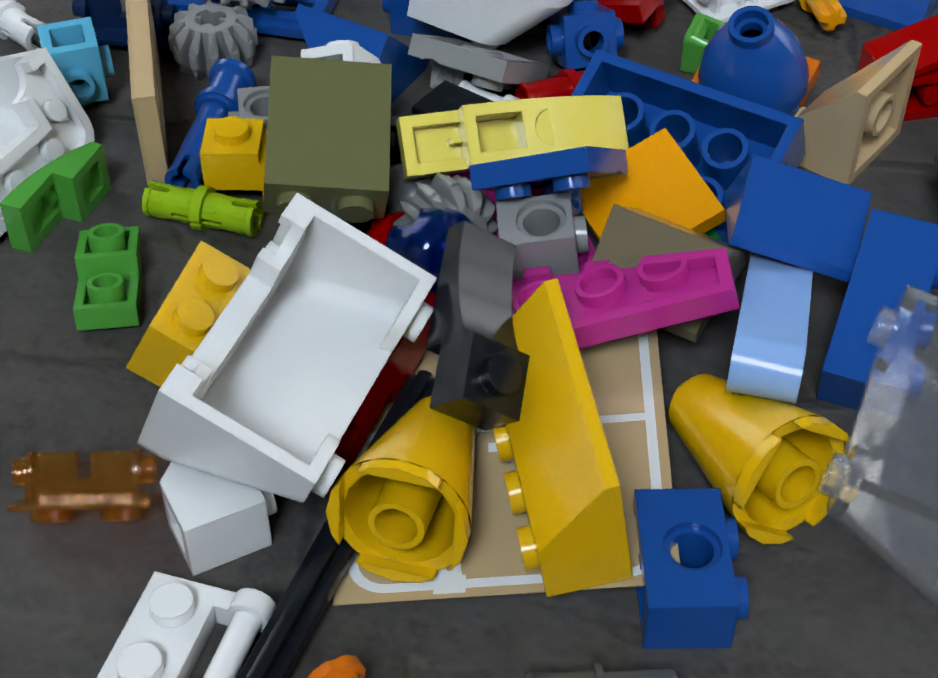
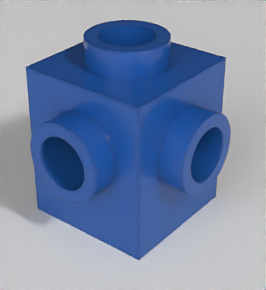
M573 0L567 7L551 15V25L546 26L545 37L548 54L550 57H553L554 62L565 69L573 68L577 72L583 71L587 68L597 49L618 56L617 49H622L624 46V29L621 19L619 17L616 18L614 10L599 4L598 0ZM591 32L592 46L584 47L583 39L587 33Z

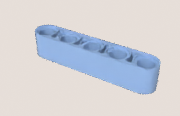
M751 252L725 392L796 404L806 355L813 271Z

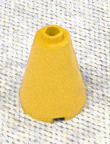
M699 374L685 381L673 394L668 412L669 421L713 488H720L724 506L730 515L736 518L737 525L743 532L762 544H783L795 539L787 530L796 527L804 520L814 527L825 518L841 497L851 474L853 460L844 454V441L851 443L848 433L839 428L832 420L792 404L725 392L727 380L712 374Z
M431 396L418 401L340 475L331 490L326 508L330 533L340 546L344 538L359 553L355 561L368 572L392 581L422 583L433 580L437 571L450 565L452 570L461 562L471 537L476 427L430 409Z

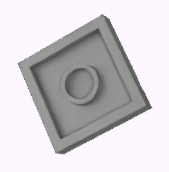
M412 33L408 49V55L433 60L430 87L433 89L444 80L455 85H459L463 80H467L473 85L502 92L503 88L514 91L515 86L522 82L528 83L546 79L550 65L497 49L481 48L470 41L459 38Z

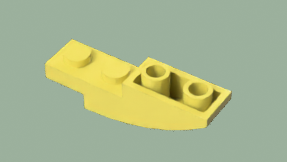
M614 95L559 96L462 105L458 110L402 116L396 120L404 180L433 177L437 172L443 175L470 172V165L584 146L629 149L621 96Z

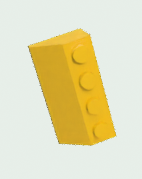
M558 278L547 280L536 289L512 316L518 350L530 356L519 421L493 428L500 462L514 460L516 471L503 473L512 515L526 512L529 526L516 528L525 571L540 569L546 597H552L631 579L633 575L618 476Z

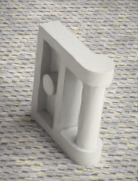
M154 571L97 678H189L216 623L228 627L203 678H236L257 634L263 632L277 606L270 596L253 588H242L237 592Z

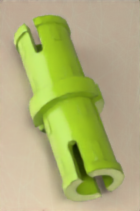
M156 180L149 181V188L145 187L142 212L146 217L169 219L190 224L191 229L200 232H206L208 228L220 229L253 238L258 235V230H261L264 212L263 202L260 200L237 198L216 193L215 188L211 186L200 185L194 189Z

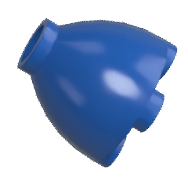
M746 6L738 9L731 15L728 22L718 28L704 48L698 73V84L795 116L799 111L800 101L807 92L809 79L808 63L799 39L782 21L774 18L767 9L759 6Z

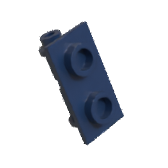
M73 0L72 12L74 16L81 18L91 17L98 46L128 47L126 12L122 11L120 0ZM150 0L158 51H170L168 35H170L169 25L174 23V14L177 13V7L174 4H168L167 0Z

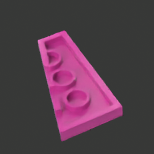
M726 248L644 256L637 264V267L620 268L617 265L611 264L610 260L585 262L583 272L553 275L550 266L525 268L522 279L512 280L513 316L544 281L558 278L579 350L592 345L632 335H642L656 329L696 319H706L720 313L740 309Z

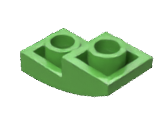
M103 223L89 230L79 231L74 258L78 276L73 306L76 330L85 331L139 326L142 287L141 234L139 226L123 227L116 223Z

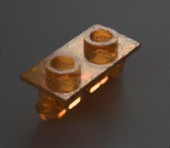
M142 448L90 452L91 477H80L79 451H29L25 458L13 460L12 482L15 487L24 486L25 497L7 504V512L30 511V522L71 521L73 520V510L100 509V520L142 519L143 508H151L162 500V493H146V483L157 482L156 455H144Z

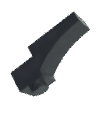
M463 220L448 228L427 338L426 350L439 355L429 408L486 431L519 421L530 356L518 350L513 328L512 280L516 245Z

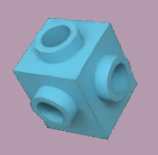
M91 17L37 25L41 48L46 47L81 106H87L92 102L108 100L105 78L115 77L108 45L98 46Z

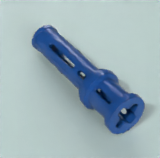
M224 58L216 61L209 71L210 84L207 88L201 90L195 99L194 109L197 116L176 158L165 174V183L186 187L188 181L191 180L189 188L196 189L201 185L203 174L199 153L207 118L228 117L229 111H239L237 88L256 87L257 80L254 72L243 62L232 58Z

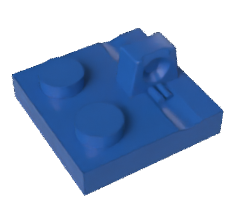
M584 146L470 165L469 171L472 190L494 191L496 201L531 197L532 189L544 188L546 195L569 192L572 215H578L583 213L581 189L591 187V179L628 174L626 151L623 149Z

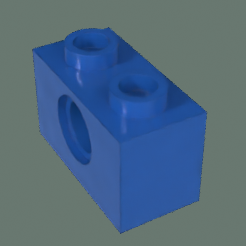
M720 488L635 489L633 511L634 516H636L640 551L639 564L640 569H642L644 585L636 587L643 649L731 648L737 620H746L748 618L749 591L745 575H734L732 560H737L738 526L735 517H725ZM677 543L680 564L673 559L670 550Z

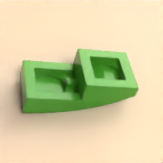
M90 142L56 158L26 178L0 202L5 226L13 249L32 254L62 218L80 223L86 220L111 190L102 144Z

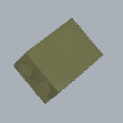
M271 55L263 212L277 213L281 216L296 193H299L346 222L363 223L371 219L384 220L389 194L392 64Z

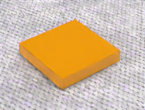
M666 128L625 150L628 174L591 179V187L581 189L583 207L581 216L585 215L586 223L598 242L602 236L613 204L638 208L703 234L726 221L724 207Z

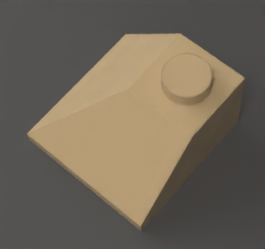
M910 40L828 88L808 107H800L795 117L804 120L806 153L799 166L823 177L850 185L900 134L922 43Z

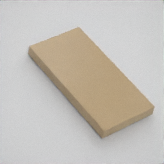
M125 0L131 99L148 186V182L151 180L165 183V174L169 169L160 58L150 0Z

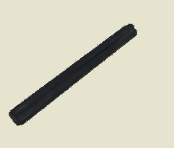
M421 370L417 375L408 376L366 451L418 401L432 396L435 379H433L431 372ZM328 520L325 521L236 678H288L357 552L344 538L340 546L330 533Z

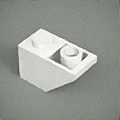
M174 462L170 463L160 480L161 492L169 527L193 576L272 545L268 516L277 513V505L272 493Z

